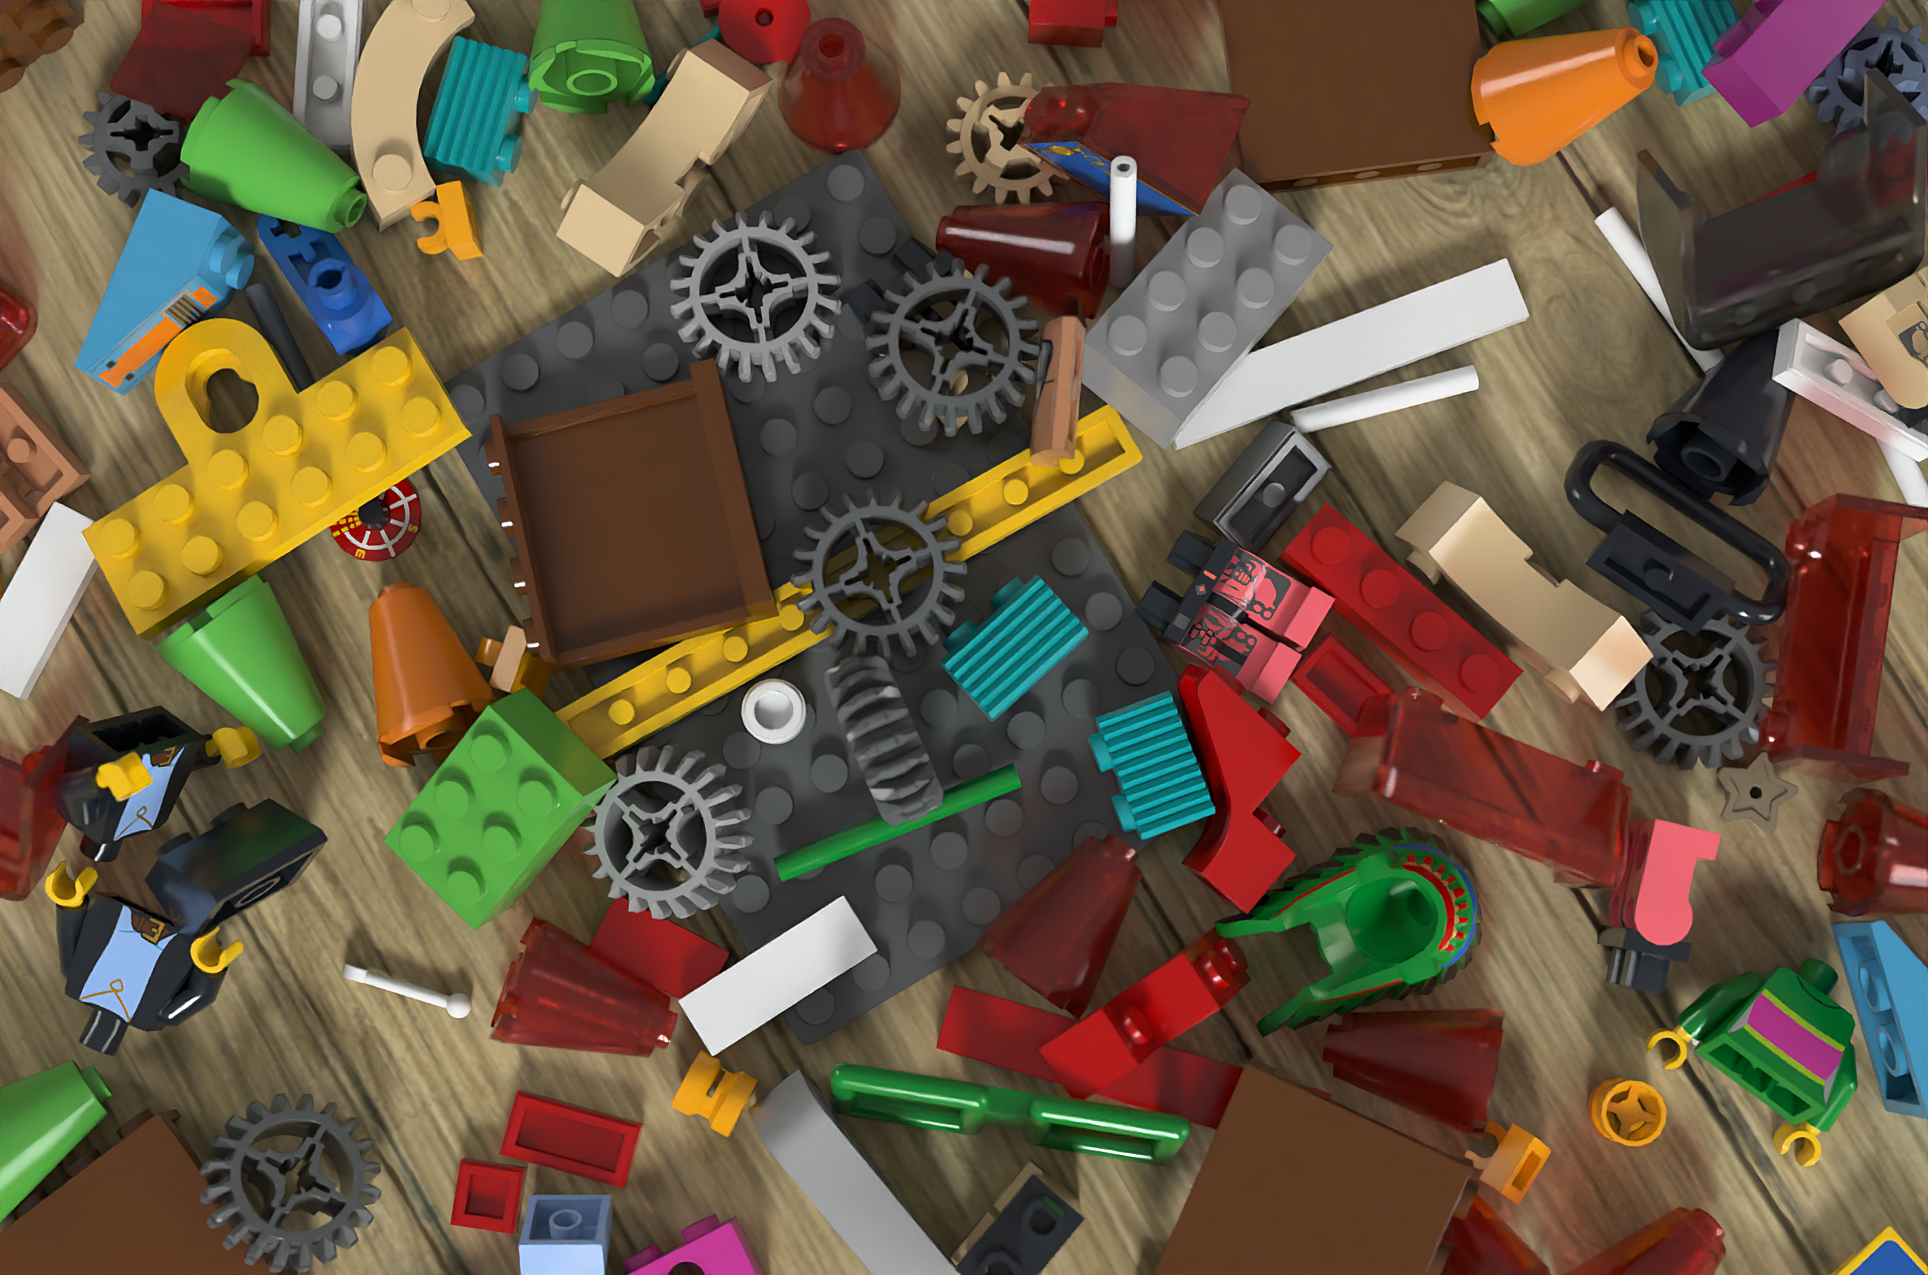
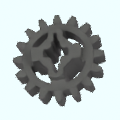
M143 71L140 86L134 87L124 76L117 78L120 93L112 97L110 94L100 90L96 95L104 106L100 113L85 111L83 114V118L94 127L93 133L79 136L78 143L87 151L95 153L82 162L84 167L94 176L101 175L96 184L109 196L118 192V200L129 208H133L140 197L142 202H144L149 188L183 200L181 190L185 187L181 183L180 176L189 178L190 166L180 161L181 149L189 127L201 109L204 99L193 87L183 92V84L170 74L164 80L161 87L157 78L150 71ZM166 106L180 111L188 125L182 126L178 121H170V115L166 112ZM153 133H158L160 138L153 139ZM148 144V150L144 151L142 145ZM114 158H121L124 162H131V169L135 172V178L123 174Z

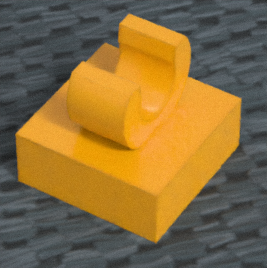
M460 180L436 185L439 205L431 201H422L410 208L411 215L416 222L427 219L439 221L438 231L434 235L417 239L418 247L423 253L438 254L449 247L459 261L484 256L472 198Z
M510 625L504 643L482 637L474 659L475 662L494 669L488 684L489 686L508 694H513L527 687L541 701L552 670L541 659V655L531 656L525 639L524 629Z
M1485 1121L1482 1128L1498 1141L1496 1152L1489 1158H1481L1476 1153L1467 1150L1464 1157L1474 1161L1473 1167L1482 1173L1479 1177L1482 1182L1516 1205H1519L1552 1150L1534 1135L1514 1123L1509 1131H1507L1498 1123Z

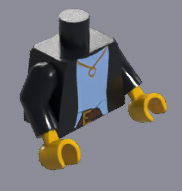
M161 705L75 726L70 735L63 773L55 783L57 793L56 809L59 816L84 833L79 848L86 857L98 862H112L117 859L124 839L159 829L167 822L192 771L218 764L221 756L227 769L237 768L261 756L262 750L254 733L246 726L237 729L224 727L218 729L213 735H201Z
M63 860L47 877L45 890L48 896L56 903V932L60 969L63 976L67 979L65 994L94 1008L78 1041L97 1052L115 1056L129 1025L146 1032L162 1030L165 1026H178L214 1003L228 971V964L243 951L244 946L239 940L234 941L225 950L220 948L222 942L216 940L215 937L216 932L219 930L217 925H213L199 938L186 944L170 918L116 893L94 892L90 899L86 893L95 884L97 879V873L93 868L86 867L75 882L69 878L66 871L68 864L67 861Z

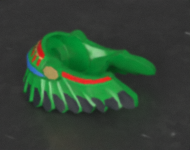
M1388 827L1379 830L1376 835L1361 832L1355 838L1353 847L1336 848L1329 861L1313 865L1303 874L1288 877L1284 881L1283 888L1267 890L1248 914L1239 911V914L1215 921V926L1219 936L1230 938L1267 931L1278 933L1309 922L1310 929L1316 935V948L1320 953L1321 960L1326 963L1330 975L1301 989L1299 995L1260 1019L1256 1027L1262 1038L1285 1026L1297 1030L1314 1022H1321L1334 1013L1339 1016L1346 1015L1360 1006L1369 1007L1386 998L1402 1001L1413 991L1420 995L1430 994L1437 984L1444 985L1451 979H1454L1458 970L1465 969L1472 961L1473 947L1481 944L1482 931L1480 922L1482 921V911L1478 901L1479 892L1476 880L1471 875L1469 869L1463 866L1455 851L1449 849L1440 837L1435 834L1425 836L1416 827H1404L1401 830Z

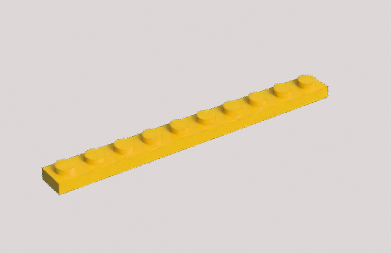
M1107 404L1078 420L1074 459L1059 458L1058 467L1032 465L1030 463V448L929 503L927 515L922 522L928 524L935 517L942 514L945 515L949 525L937 537L938 541L949 537H959L962 543V548L958 552L945 557L946 561L963 562L1140 463L1143 456L1117 411ZM888 526L874 534L878 543L887 550L899 551L909 547L911 550H915L923 546L913 535L893 526ZM856 545L829 559L826 570V585L838 581L839 575L846 573L854 567L859 554ZM866 547L865 549L870 560V564H868L870 575L861 581L867 587L874 581L876 590L882 589L889 603L892 601L888 588L890 586L889 574L897 569L891 563L884 568L883 560L876 561L872 549ZM933 564L919 569L917 575L906 580L900 589L899 597L934 577ZM791 581L774 590L780 616L684 640L556 711L554 714L605 762L829 637L836 628L831 625L823 633L814 635L809 629V624L822 611L818 608L811 612L800 613L796 606L797 600L802 596L812 593L813 590L812 588H795L792 586ZM866 598L855 599L850 602L845 599L834 604L842 614L854 621L880 608L876 602Z

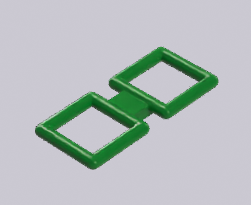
M848 1062L836 1064L830 1073L831 1106L836 1113L845 1116L970 1136L980 1133L984 1125L1022 1131L1024 1140L1032 1146L1157 1166L1171 1164L1190 1133L1189 1122L1179 1115L994 1087Z

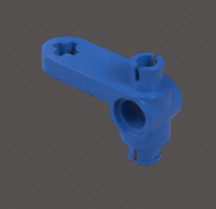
M260 214L257 222V231L260 239L339 356L348 354L357 357L384 340L388 326L393 324L394 321L366 275L355 266L333 233L297 224L302 233L298 237L291 239L289 235L284 233V229L281 226L286 220Z

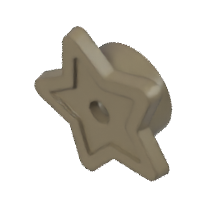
M1766 751L1758 752L1744 769L1719 767L1716 771L1718 778L1725 788L1724 797L1726 802L1720 814L1721 821L1727 823L1741 819H1750L1767 834H1772L1777 828L1778 806L1796 796L1799 791L1796 785L1775 776L1770 754ZM1754 786L1758 787L1761 792L1760 797L1757 799L1752 798L1750 795V789Z

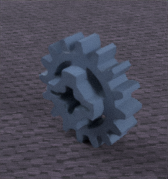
M1892 16L1887 22L1886 28H1877L1875 21L1871 18L1810 84L1807 99L1809 103H1820L1816 117L1819 124L1835 119L1838 125L1834 137L1840 140L1847 136L1850 131L1858 133V143L1861 148L1867 147L1872 136L1881 137L1886 149L1894 147L1897 134L1901 132L1912 142L1917 140L1923 124L1928 125V43L1923 45L1919 41L1923 27L1916 25L1907 33L1898 31V17ZM1878 72L1883 74L1880 92L1875 91L1877 82L1875 79Z

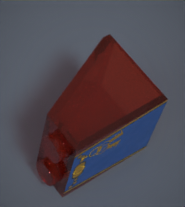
M1113 82L1042 87L1040 93L1030 101L1025 110L1023 118L1025 126L1017 145L1109 203L1111 162L1119 156L1131 157L1137 164L1136 216H1200L1251 100L1241 94Z

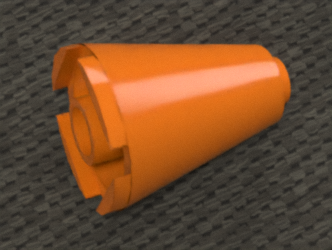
M1619 27L1500 42L1489 48L1488 54L1479 58L1473 67L1471 93L1474 112L1480 125L1490 122L1493 131L1499 139L1490 143L1495 151L1513 165L1529 167L1549 159L1648 89L1655 78L1658 54L1653 42L1633 27Z
M411 582L392 584L377 594L378 599L368 609L378 750L381 759L389 766L402 768L416 767L413 756L431 752L435 763L443 762L487 706L498 701V698L488 685L485 677L431 592L426 588L415 587Z

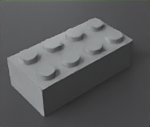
M1236 167L1229 172L1194 213L1199 216L1189 217L1085 335L1081 382L1164 450L1167 449L1310 282L1334 247V245Z

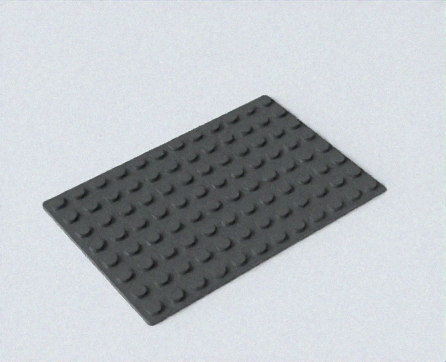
M849 149L743 210L747 214L750 227H758L759 216L764 210L772 212L774 220L773 230L776 231L779 230L783 221L788 217L796 219L798 228L794 241L809 231L816 233L819 242L812 254L819 251H830L834 263L823 273L838 274L841 280L840 289L826 294L841 301V313L834 316L821 315V317L834 325V336L832 338H823L815 334L811 336L821 350V355L817 359L809 357L800 349L795 354L798 357L801 371L792 374L788 370L785 360L776 362L774 366L777 371V379L772 382L766 380L762 365H754L751 381L748 383L742 382L739 378V362L737 361L734 362L730 371L725 376H722L773 590L791 581L792 574L811 570V566L802 565L793 558L795 548L815 550L817 546L804 536L802 530L806 524H810L826 532L829 526L824 522L819 512L820 508L824 505L833 508L839 518L847 514L842 501L844 493L851 492L856 499L857 507L863 508L869 506L867 498L869 487H878L881 497L880 506H890L891 495L896 488L903 489L905 491L903 511L909 513L915 502L920 498H924L931 503L1030 448L1031 431L1016 406L1009 403L1003 397L999 401L1006 412L1005 421L1000 424L992 420L988 411L984 410L979 412L982 418V431L980 433L973 434L969 429L967 420L956 431L955 436L945 435L944 424L936 416L933 426L928 432L920 430L919 417L923 409L918 406L909 417L905 419L898 417L896 408L904 396L903 393L886 401L880 397L878 389L892 375L880 378L871 377L868 364L881 356L867 350L863 327L849 309L847 300L869 279H872L884 292L887 289L900 292L905 287L903 278L890 267L889 260L913 235L866 157L857 149ZM736 215L723 222L727 232L738 229L735 220ZM713 228L701 234L710 243L717 239ZM691 241L443 383L473 434L455 446L501 528L497 499L506 497L502 475L495 477L492 475L485 454L484 439L493 437L489 415L498 413L507 426L692 379L689 364L699 362L695 358L693 351L701 338L693 342H683L678 330L690 319H675L670 309L672 304L686 298L672 292L670 281L678 277H691L679 268L677 264L678 257L681 254L690 255L695 258L700 257ZM758 251L760 264L767 272L780 275L789 273L791 279L804 277L799 268L783 256L771 252ZM738 256L728 260L717 270L709 283L706 295L714 294L715 287L730 283L736 277L739 270ZM754 270L750 271L752 287L749 288L750 297L747 299L750 307L754 308L759 323H762L760 307L763 306L762 300L765 294L762 285H758ZM808 298L797 299L796 306L786 308L776 316L773 322L774 339L785 334L797 323L805 309ZM722 313L707 316L711 324L725 336L740 342L755 343L751 326L746 321L740 318L724 319ZM952 341L962 352H964L954 341ZM716 352V353H715L711 358H709V359H712V358L716 359V357H717V355H718L719 352ZM1073 501L1064 504L963 561L967 565V574L959 578H948L947 583L963 588L965 590L964 600L962 602H953L943 599L941 604L955 614V621L950 626L941 623L934 617L929 621V624L936 630L939 640L934 645L927 643L918 631L910 636L915 644L916 655L907 658L903 653L901 641L889 643L891 661L887 663L888 668L908 709L942 790L1013 763L1022 787L782 882L773 860L774 857L881 815L823 683L825 671L840 665L839 661L853 655L855 639L848 637L844 646L838 652H835L828 645L830 635L630 747L631 752L636 757L640 748L655 745L662 752L664 746L679 744L682 746L685 756L695 750L706 752L705 769L719 763L727 766L725 776L721 781L723 787L735 783L743 786L739 796L732 800L736 809L744 807L753 811L749 819L739 822V830L746 831L755 838L751 845L737 848L750 863L743 871L738 873L731 872L737 883L731 892L717 894L721 907L749 955L843 895L876 945L877 952L783 1011L796 1036L804 1044L810 1045L818 1042L1172 831L1169 830L1140 842L1135 829L1123 833L1110 798L1121 793L1112 769L1100 772L1088 741L1089 735L1098 732L1094 723L1096 717L1170 691L1209 792L1177 691L1178 675L1144 619L1135 612L1136 606ZM888 525L870 526L874 534L888 527ZM852 533L838 544L830 559L856 545ZM515 535L507 536L519 557ZM1038 575L1050 587L1053 593L1059 597L1062 603L1068 607L1071 613L1077 617L1080 623L1086 627L1089 634L1072 652L996 720L991 722L941 666L940 660L948 654L942 643L967 620L971 619L978 627L996 611L991 605L990 600L1014 578L1019 577L1026 585L1033 577ZM933 578L900 596L907 617L917 611L926 600ZM881 608L856 621L870 626L889 625ZM682 641L582 667L596 690ZM868 643L867 652L872 650L877 652L878 644ZM766 679H782L791 683L800 691L806 702L807 718L803 729L796 737L785 743L769 744L758 740L748 731L742 719L741 710L745 695L751 687ZM661 781L649 782L656 795H659L668 803L681 798L685 794L684 791L669 783ZM701 817L700 827L703 836L706 838L705 823L703 817Z

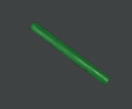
M1013 763L943 790L942 805L927 812V816L910 823L908 820L892 826L880 815L774 857L773 860L780 879L784 882L1018 789L1022 785Z

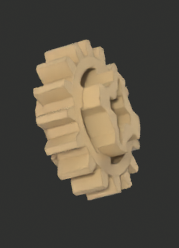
M999 72L997 87L992 90L983 81L978 80L975 82L973 90L975 102L961 96L956 101L955 110L963 120L948 119L946 134L959 141L946 145V159L962 161L954 171V180L956 183H960L971 178L974 181L971 198L975 201L983 197L986 192L994 194V210L1001 211L1006 198H1015L1020 212L1027 211L1030 195L1034 193L1046 204L1051 201L1053 195L1050 182L1052 181L1057 185L1066 187L1071 177L1024 145L1046 143L1041 139L1040 127L1044 120L1052 131L1054 143L1073 142L1079 138L1081 133L1080 124L1064 122L1071 114L1073 107L1070 100L1055 105L1051 101L1055 85L1050 82L1038 92L1032 89L1031 73L1025 72L1020 85L1015 86L1010 84L1006 72ZM1006 104L1021 105L1020 108L1000 110L997 108L998 106ZM972 131L977 134L976 139L985 144L987 154L982 164L979 163L972 149ZM1015 133L1024 137L1023 146L1015 145L1010 151L1002 147L1003 137L1010 139ZM1026 173L1030 176L1021 180L1004 179L1006 175Z

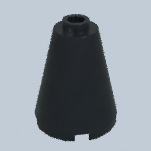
M1758 329L1751 332L1654 421L1652 428L1646 435L1647 444L1654 440L1658 447L1653 456L1658 467L1707 500H1710L1716 491L1733 496L1728 505L1740 507L1755 503L1768 486L1797 395L1796 392L1772 379L1780 329Z

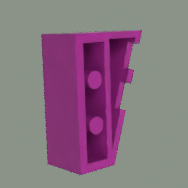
M1753 0V5L1745 16L1730 26L1713 43L1712 48L1716 53L1700 73L1751 128L1784 114L1887 0Z

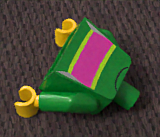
M1804 959L1796 973L1788 967L1779 965L1763 976L1756 972L1747 971L1711 985L1677 1016L1679 1024L1673 1030L1668 1028L1656 1029L1649 1034L1645 1042V1050L1648 1052L1662 1038L1674 1039L1677 1043V1052L1662 1067L1664 1069H1675L1682 1065L1686 1059V1044L1693 1038L1700 1041L1695 1047L1694 1052L1790 1122L1780 1126L1773 1137V1146L1780 1155L1785 1154L1789 1150L1793 1140L1800 1137L1805 1138L1804 1147L1796 1157V1162L1801 1166H1810L1819 1160L1821 1144L1817 1138L1820 1131L1829 1132L1858 1088L1855 1047L1850 1042L1856 1024L1852 1014L1829 998L1839 980L1838 974L1830 965L1818 959Z

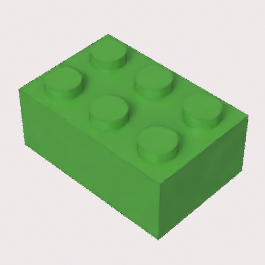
M526 687L487 706L383 841L475 931L514 906L619 776Z

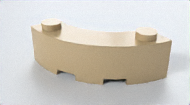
M393 0L372 29L362 51L355 74L349 114L352 169L360 176L363 193L367 195L365 209L378 233L411 215L410 208L419 202H432L436 185L427 170L421 154L416 127V107L420 90L426 78L443 55L451 49L454 36L465 38L470 35L475 14L466 0Z
M713 38L691 49L685 47L676 55L666 74V79L670 83L636 132L597 173L586 181L584 179L576 181L562 201L561 211L566 213L556 236L618 278L633 268L659 244L660 237L653 233L654 230L659 232L664 229L675 214L682 218L711 180L710 174L703 170L706 164L710 166L717 162L729 145L733 147L736 145L774 80Z
M1445 480L1394 534L1410 553L1405 559V563L1418 578L1430 586L1438 583L1495 637L1544 674L1543 681L1547 687L1568 704L1572 705L1579 698L1602 712L1654 656L1622 614L1597 601L1567 579H1563L1559 584L1542 567L1534 562L1527 561L1533 555L1532 549L1496 515L1480 495Z

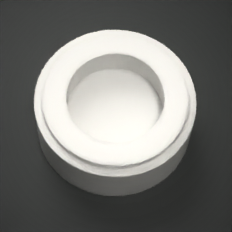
M774 678L758 682L747 692L742 703V719L746 728L755 738L765 743L781 744L790 741L800 733L806 722L807 706L802 694L794 685L782 679Z

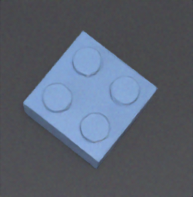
M530 1195L519 1241L521 1275H605L613 1233L611 1195Z

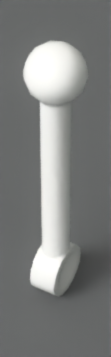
M347 963L344 964L341 976L446 1008L450 1016L454 1018H463L471 1010V1000L463 993H455L448 996Z

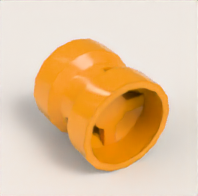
M702 1049L682 1081L671 1107L687 1116L697 1113L709 1120L711 1129L729 1137L750 1101L759 1080L743 1071L732 1073L722 1068L718 1057L712 1056ZM712 1087H715L716 1090L713 1096H708Z
M1613 1077L1597 1085L1588 1099L1587 1114L1593 1128L1599 1135L1623 1145L1641 1146L1652 1142L1660 1135L1666 1123V1107L1662 1096L1654 1087L1642 1081Z

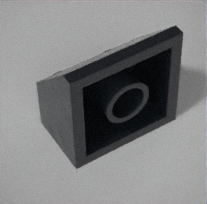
M270 798L249 809L244 802H240L216 816L210 822L213 829L193 839L189 832H185L162 845L155 852L158 859L144 880L186 944H189L199 938L213 925L220 926L296 883L329 840L322 829Z

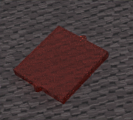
M157 1L110 83L111 92L153 106L157 114L161 115L167 111L193 121L202 105L211 95L220 100L227 96L231 87L225 83L233 78H237L255 44V36L213 21L209 13H203L199 16Z

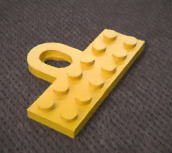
M227 318L201 321L182 331L167 346L159 360L154 380L157 405L189 463L87 527L81 533L136 635L149 641L468 439L473 434L414 334L406 326L300 392L274 346L253 327L241 321ZM223 368L235 370L240 379L254 384L259 395L258 410L253 420L246 427L234 433L215 432L209 420L211 400L206 390L207 382L211 375Z

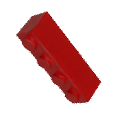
M1327 502L1276 560L1309 588L1315 587L1335 598L1331 606L1334 611L1468 725L1483 720L1524 672V670Z

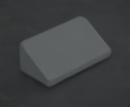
M1271 420L1195 507L1193 513L1220 538L1224 536L1237 544L1239 548L1257 555L1332 466L1294 426L1278 420Z

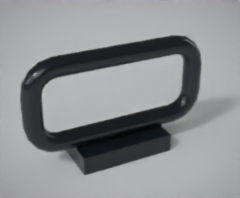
M1604 439L1590 441L1577 451L1565 474L1564 490L1567 500L1581 517L1605 533L1604 537L1592 550L1586 562L1587 566L1694 637L1719 609L1730 617L1753 626L1773 624L1783 615L1794 590L1795 575L1788 559L1769 540L1631 449L1617 442ZM1606 465L1617 470L1762 567L1768 577V584L1760 601L1754 600L1734 588L1735 580L1627 509L1620 513L1596 496L1590 486V481L1598 466Z

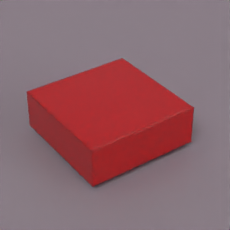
M470 1158L461 1159L450 1225L509 1234L517 1233L528 1167Z

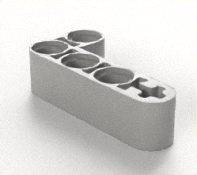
M798 1068L748 1108L755 1129L766 1147L873 1275H961L955 1270L956 1264L945 1249L841 1125L827 1099L802 1069Z

